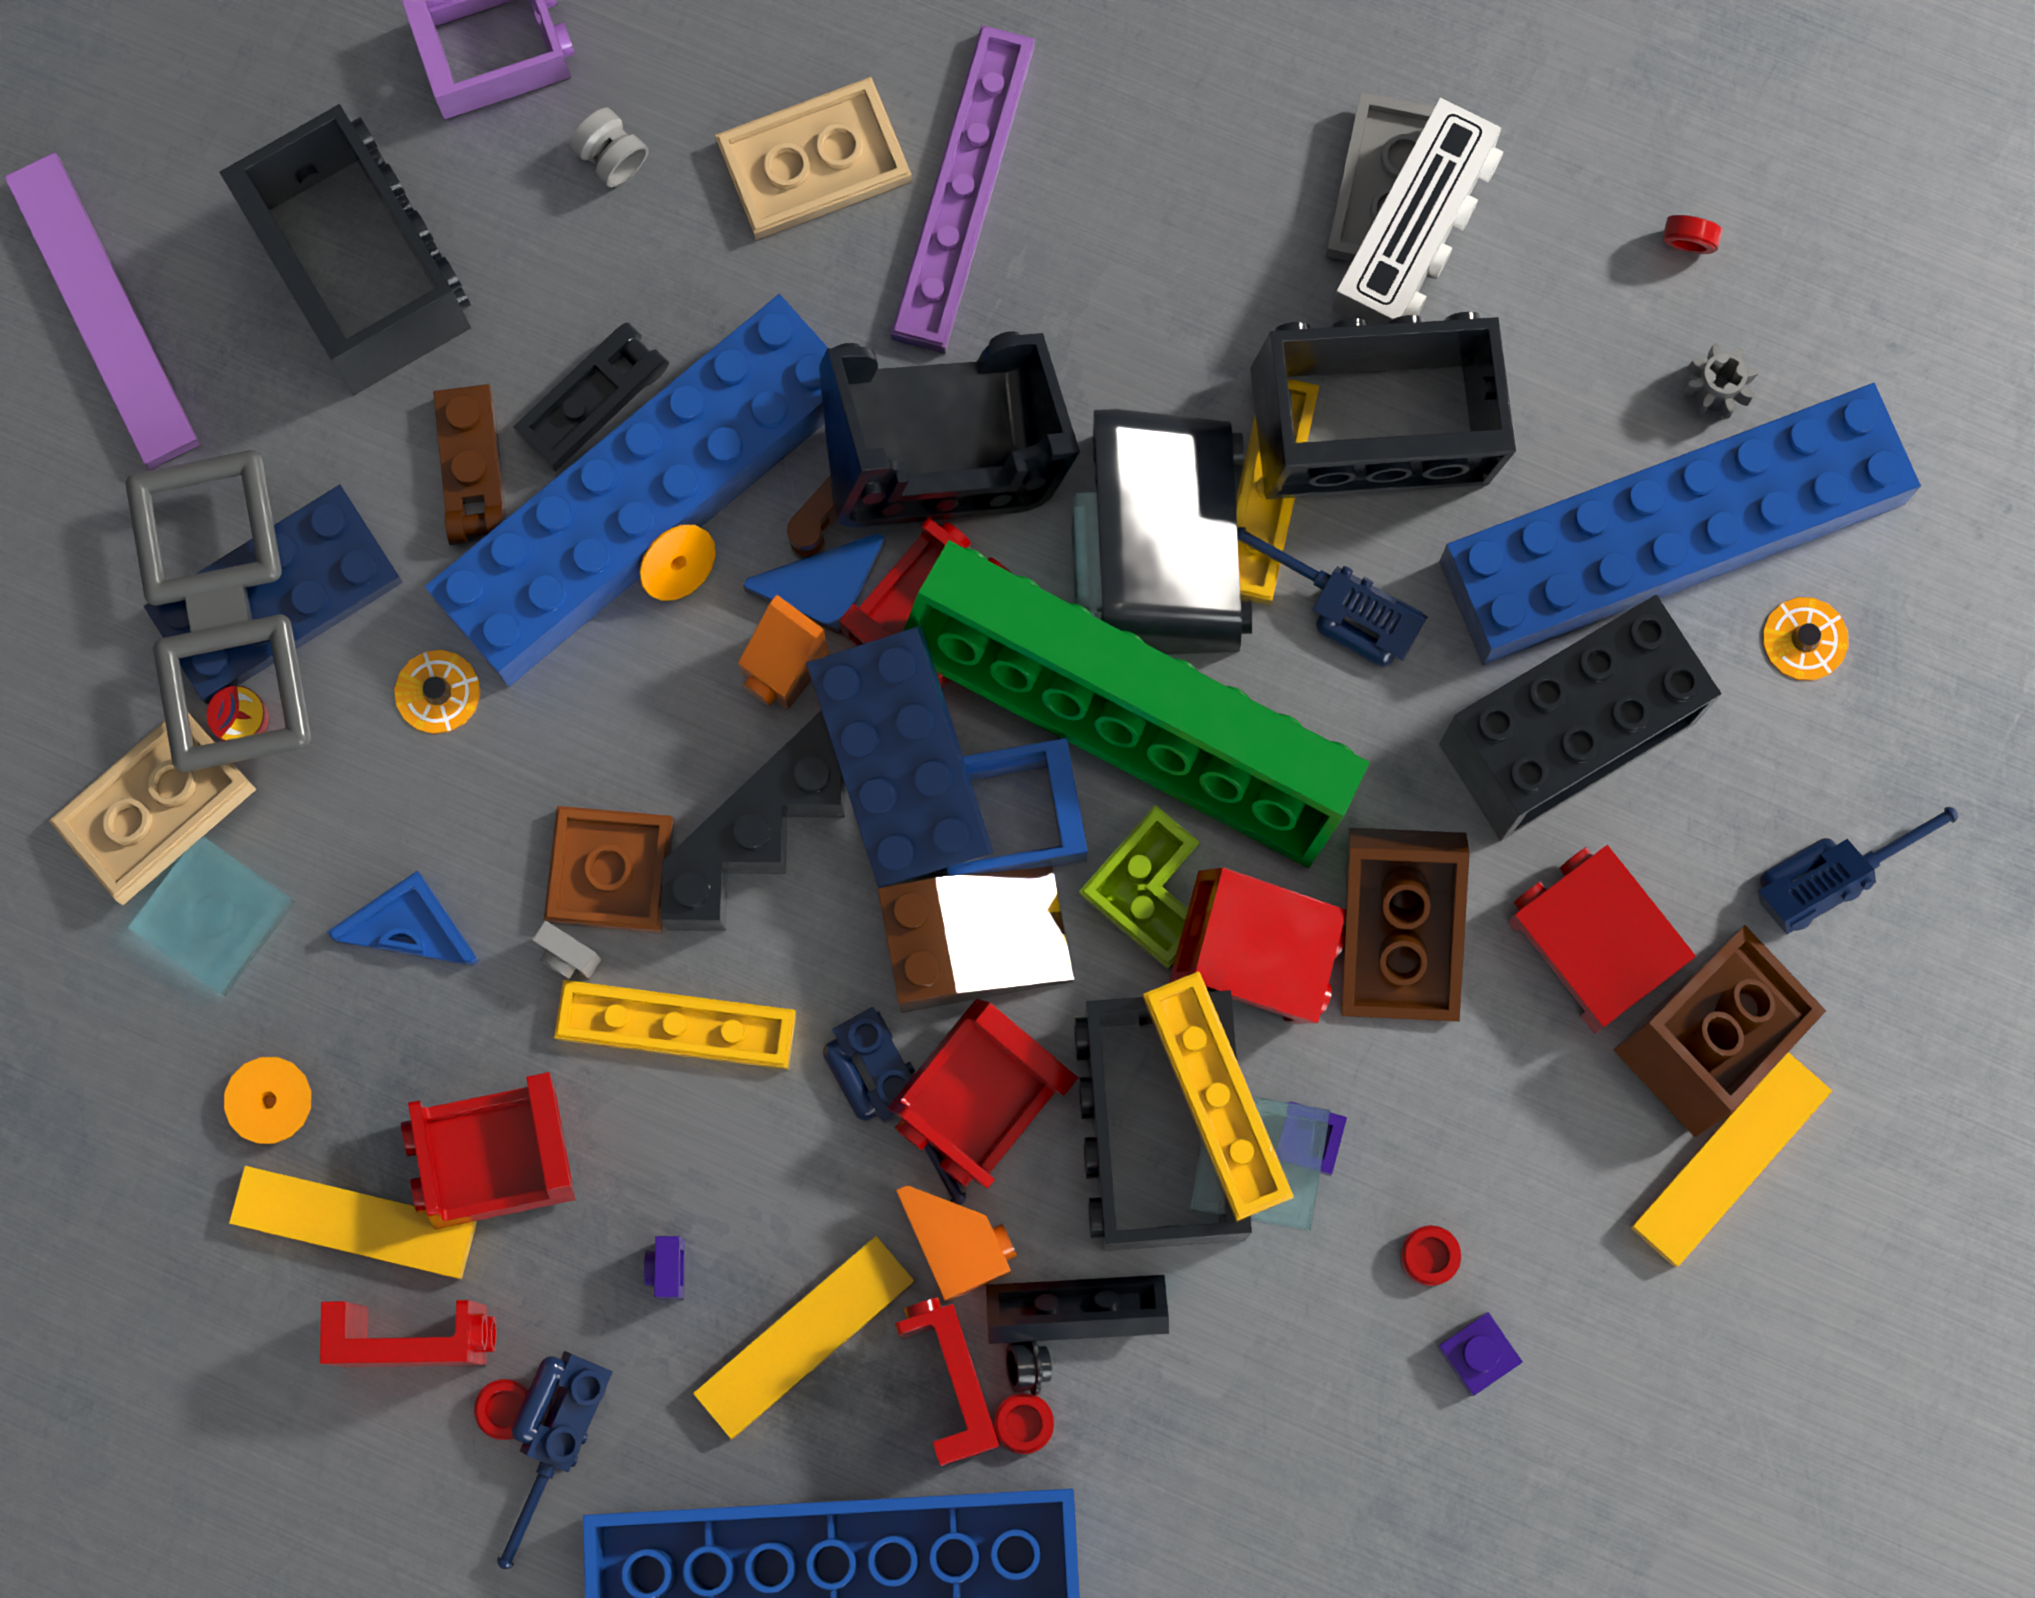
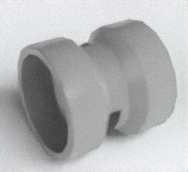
M608 107L601 108L588 116L577 127L569 143L570 148L582 160L592 161L596 166V175L611 188L619 186L632 177L643 165L649 153L648 147L638 136L628 135L623 130L622 120Z

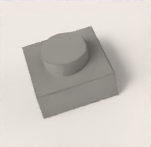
M546 920L533 938L538 947L545 951L540 961L567 979H570L574 971L590 979L602 961L595 951Z

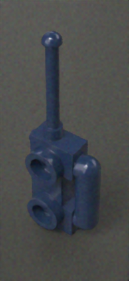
M1246 527L1237 528L1238 542L1241 541L1308 578L1314 582V586L1323 590L1312 609L1320 614L1316 621V628L1320 634L1379 667L1389 666L1395 657L1404 660L1428 618L1423 612L1374 587V582L1369 578L1363 577V579L1356 577L1352 574L1353 570L1347 566L1342 568L1337 566L1331 575L1323 570L1319 572L1245 531ZM1347 616L1380 635L1379 639L1344 621L1345 617Z
M1945 807L1944 812L1876 852L1870 851L1863 856L1848 839L1836 844L1830 838H1822L1762 873L1760 877V886L1762 888L1758 890L1760 904L1786 935L1793 931L1805 929L1812 923L1813 919L1842 902L1856 899L1863 890L1870 889L1876 883L1875 869L1880 866V862L1950 821L1955 823L1958 819V812L1953 807Z
M871 1007L832 1029L836 1039L825 1045L823 1057L856 1117L860 1120L868 1121L879 1115L884 1124L896 1117L887 1107L912 1078L911 1074L915 1072V1069L910 1061L904 1063L891 1039L893 1036L879 1011L876 1012L874 1007ZM858 1054L876 1085V1089L870 1092L851 1059ZM928 1143L924 1149L952 1198L950 1202L958 1205L963 1204L966 1200V1193H962L957 1182L938 1166L942 1162L943 1157L941 1153Z
M565 1350L561 1359L549 1356L542 1360L512 1426L513 1437L523 1443L520 1452L539 1460L540 1463L536 1470L538 1475L502 1556L497 1558V1563L502 1569H510L514 1566L512 1561L549 1478H553L557 1468L569 1472L570 1468L576 1465L578 1460L577 1454L580 1451L581 1444H585L588 1438L587 1429L599 1402L605 1395L607 1384L613 1371ZM559 1385L561 1387L543 1425L540 1422L556 1386Z

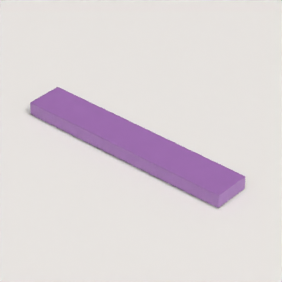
M984 25L980 27L891 330V340L946 354L1035 48V38Z
M54 152L4 176L145 466L151 470L200 446L201 444L59 156Z

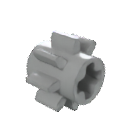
M1714 344L1708 352L1707 363L1695 357L1691 361L1687 369L1698 379L1688 382L1684 389V395H1695L1697 401L1701 404L1698 411L1700 415H1703L1709 409L1720 411L1724 419H1729L1734 411V400L1741 405L1748 406L1755 396L1752 390L1744 385L1751 383L1759 372L1755 368L1747 369L1746 364L1741 359L1744 351L1741 348L1735 351L1734 354L1728 352L1721 353L1720 347ZM1718 375L1728 380L1723 389L1713 383Z

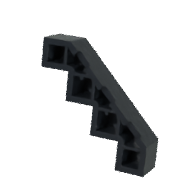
M822 710L662 861L661 921L667 930L726 931L728 874H786L787 817L845 818L846 785Z

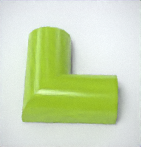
M1155 805L1079 891L1081 897L1167 970L1173 967L1188 908L1163 886L1195 851L1200 842Z

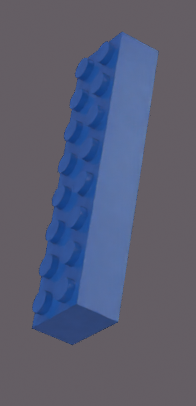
M779 293L424 587L439 608L504 683L510 687L640 579L639 570L643 555L656 538L665 531L679 525L702 527L825 424L819 366L828 347Z
M1874 382L1446 544L1439 563L1482 665L1630 610L1656 594L1659 598L1901 507L1917 492L1921 484Z
M1074 1488L583 1515L585 1598H1080Z

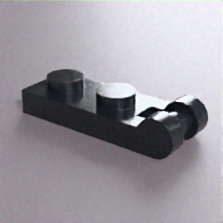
M629 322L619 326L513 426L516 434L555 472L644 387L658 380L669 366V361L657 349L650 351L640 342L642 335ZM625 357L633 367L622 375L612 365L618 359Z

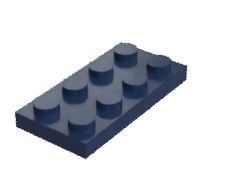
M339 484L274 525L282 574L275 582L247 587L252 620L277 614L287 616L291 621L295 647L298 649L399 586L403 581ZM250 539L196 574L256 562L253 539ZM185 600L158 606L147 603L143 606L163 638L191 632ZM266 640L179 658V663L202 701L208 705L214 695L220 690L240 685L272 665L274 659L271 642Z
M922 626L807 662L806 664L878 888L991 854L993 852L991 842Z

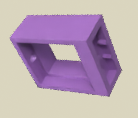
M402 0L435 100L444 120L571 78L565 58L575 55L565 23L553 25L548 8L558 5L556 0H530L548 53L455 83L436 26L514 0Z

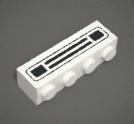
M1439 99L1336 292L1332 310L1350 319H1364L1367 325L1389 324V321L1396 317L1419 315L1427 296L1419 293L1420 288L1427 275L1436 279L1439 277L1453 249L1444 244L1453 226L1462 231L1464 230L1478 202V199L1470 196L1478 179L1487 183L1490 181L1504 152L1495 148L1502 127L1445 99Z

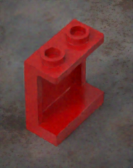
M927 518L921 525V535L860 607L853 603L838 620L841 634L855 646H859L903 632L917 594L948 540L963 548H969L971 545L970 540L949 522H945L940 527L932 519ZM989 557L987 559L991 563L1009 571L1003 564H1001L996 559L992 557ZM937 673L941 689L943 690L951 680Z
M1608 844L1594 855L1585 847L1559 867L1565 877L1549 889H1546L1540 881L1513 902L1519 911L1508 922L1515 932L1518 929L1522 930L1585 1010L1580 1017L1594 1035L1696 957Z
M1224 867L1200 870L1197 873L1169 983L1199 971L1207 991L1231 990L1232 999L1282 1015L1283 1020L1292 1024H1316L1330 1002L1331 985L1329 979L1334 959L1338 957L1345 943V928L1343 924L1347 910Z
M976 998L887 1109L900 1119L894 1129L919 1150L922 1151L929 1143L945 1158L938 1166L959 1184L967 1188L973 1180L988 1189L995 1181L990 1175L991 1171L1053 1094L1057 1093L1065 1096L1079 1077L992 1003Z
M550 1072L527 1076L528 1087L432 1107H423L420 1100L408 1102L411 1120L401 1122V1132L407 1157L417 1155L420 1177L410 1179L416 1213L426 1212L434 1229L576 1200L556 1089Z
M936 1297L904 1308L907 1319L895 1323L898 1335L902 1339L930 1330H936L968 1429L933 1442L940 1466H946L999 1448L1000 1444L954 1305L950 1304L942 1307L939 1298Z
M456 1300L455 1334L452 1337L369 1339L368 1307L349 1302H321V1365L340 1368L486 1365L487 1352H495L496 1318L495 1316H487V1306L475 1301Z

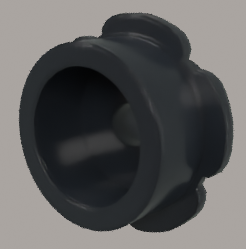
M1036 1341L1007 1345L1006 1370L1010 1386L1014 1392L1030 1390V1393L1036 1396L1041 1392V1383L1051 1380V1357L1045 1345L1038 1346Z

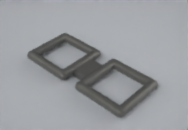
M247 450L130 475L125 485L144 598L149 604L154 606L185 600L191 631L161 638L155 642L153 647L174 768L179 772H190L305 748L311 741V732L291 621L282 614L252 620L247 587L275 582L282 574L261 455L254 450ZM242 476L256 562L165 580L151 494ZM270 640L285 728L194 747L179 658Z

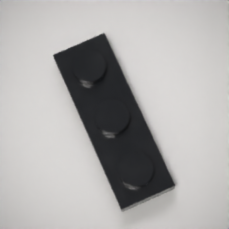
M1165 1275L986 1285L989 1344L1169 1334Z

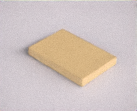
M872 77L715 135L716 143L756 241L912 182V174Z
M188 712L194 747L215 743ZM164 721L52 817L49 822L110 895L123 906L257 789L234 763L190 772L177 771L172 764L166 723Z

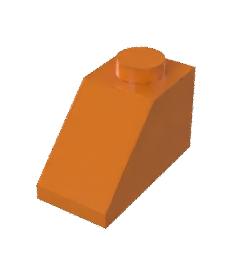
M776 595L768 605L738 662L742 675L747 679L743 683V687L767 706H770L776 700L786 709H789L812 680L806 663L830 655L824 629Z
M908 1185L896 1190L946 1303L1011 1274L1007 1261L1017 1257V1254L1003 1224L992 1228L986 1215Z

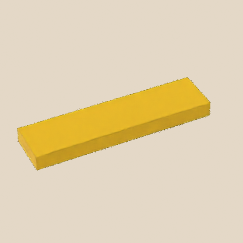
M1287 378L1288 388L1292 397L1291 414L1295 443L1307 442L1320 385ZM1255 415L1236 497L1237 528L1246 527L1245 531L1283 551L1295 498L1265 500ZM1239 541L1240 597L1242 600L1251 599L1252 602L1271 606L1281 563Z
M1198 971L1144 993L1142 997L1235 1221H1240L1293 1199V1193L1200 972Z
M563 980L554 1038L567 1042L788 1070L797 1012L793 1009Z
M1788 1052L1742 1103L1729 1114L1630 1228L1674 1268L1679 1267L1832 1093V1090Z
M245 1166L229 1224L462 1280L477 1221L434 1229L427 1217V1213L417 1214L415 1206Z
M875 1236L693 1394L731 1440H734L912 1286L915 1281L879 1238Z

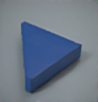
M876 533L749 577L743 585L744 590L768 602H771L778 595L816 624L840 635L841 630L838 620L853 603H856L886 542L885 536Z
M418 871L327 931L331 939L338 943L470 966L479 962V959Z

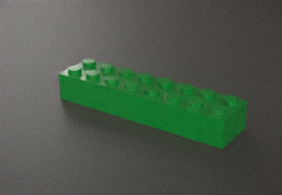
M948 540L920 588L903 630L906 631L922 626L937 673L1062 739L1067 738V741L1308 869L1344 818L1370 763L1354 754L1348 746L1325 739L1303 727L1295 718L1270 710L1251 700L1242 690L1232 686H1225L1198 672L1187 661L1172 658L1145 644L1139 636L1128 631H1120L1092 616L1086 608L1078 604L1067 603L1041 589L1033 580L1024 576H1016L991 563L980 552L970 548H963Z

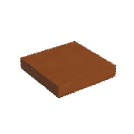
M557 806L543 920L551 924L662 933V861L671 853L675 820L673 816Z

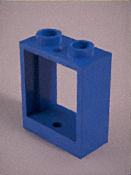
M1067 738L963 756L971 781L1046 768L1060 846L960 863L935 872L947 870L948 876L1049 866L1054 868L1087 862L1088 850Z

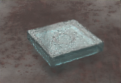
M1097 492L1076 493V497H1073L1071 519L1075 604L1086 608L1092 616L1101 620L1102 589Z
M203 836L183 853L128 928L226 997L295 904V901Z
M1252 1096L1294 1198L1252 1215L1251 1222L1310 1232L1330 1110ZM1201 1139L1189 1211L1225 1217L1224 1192Z

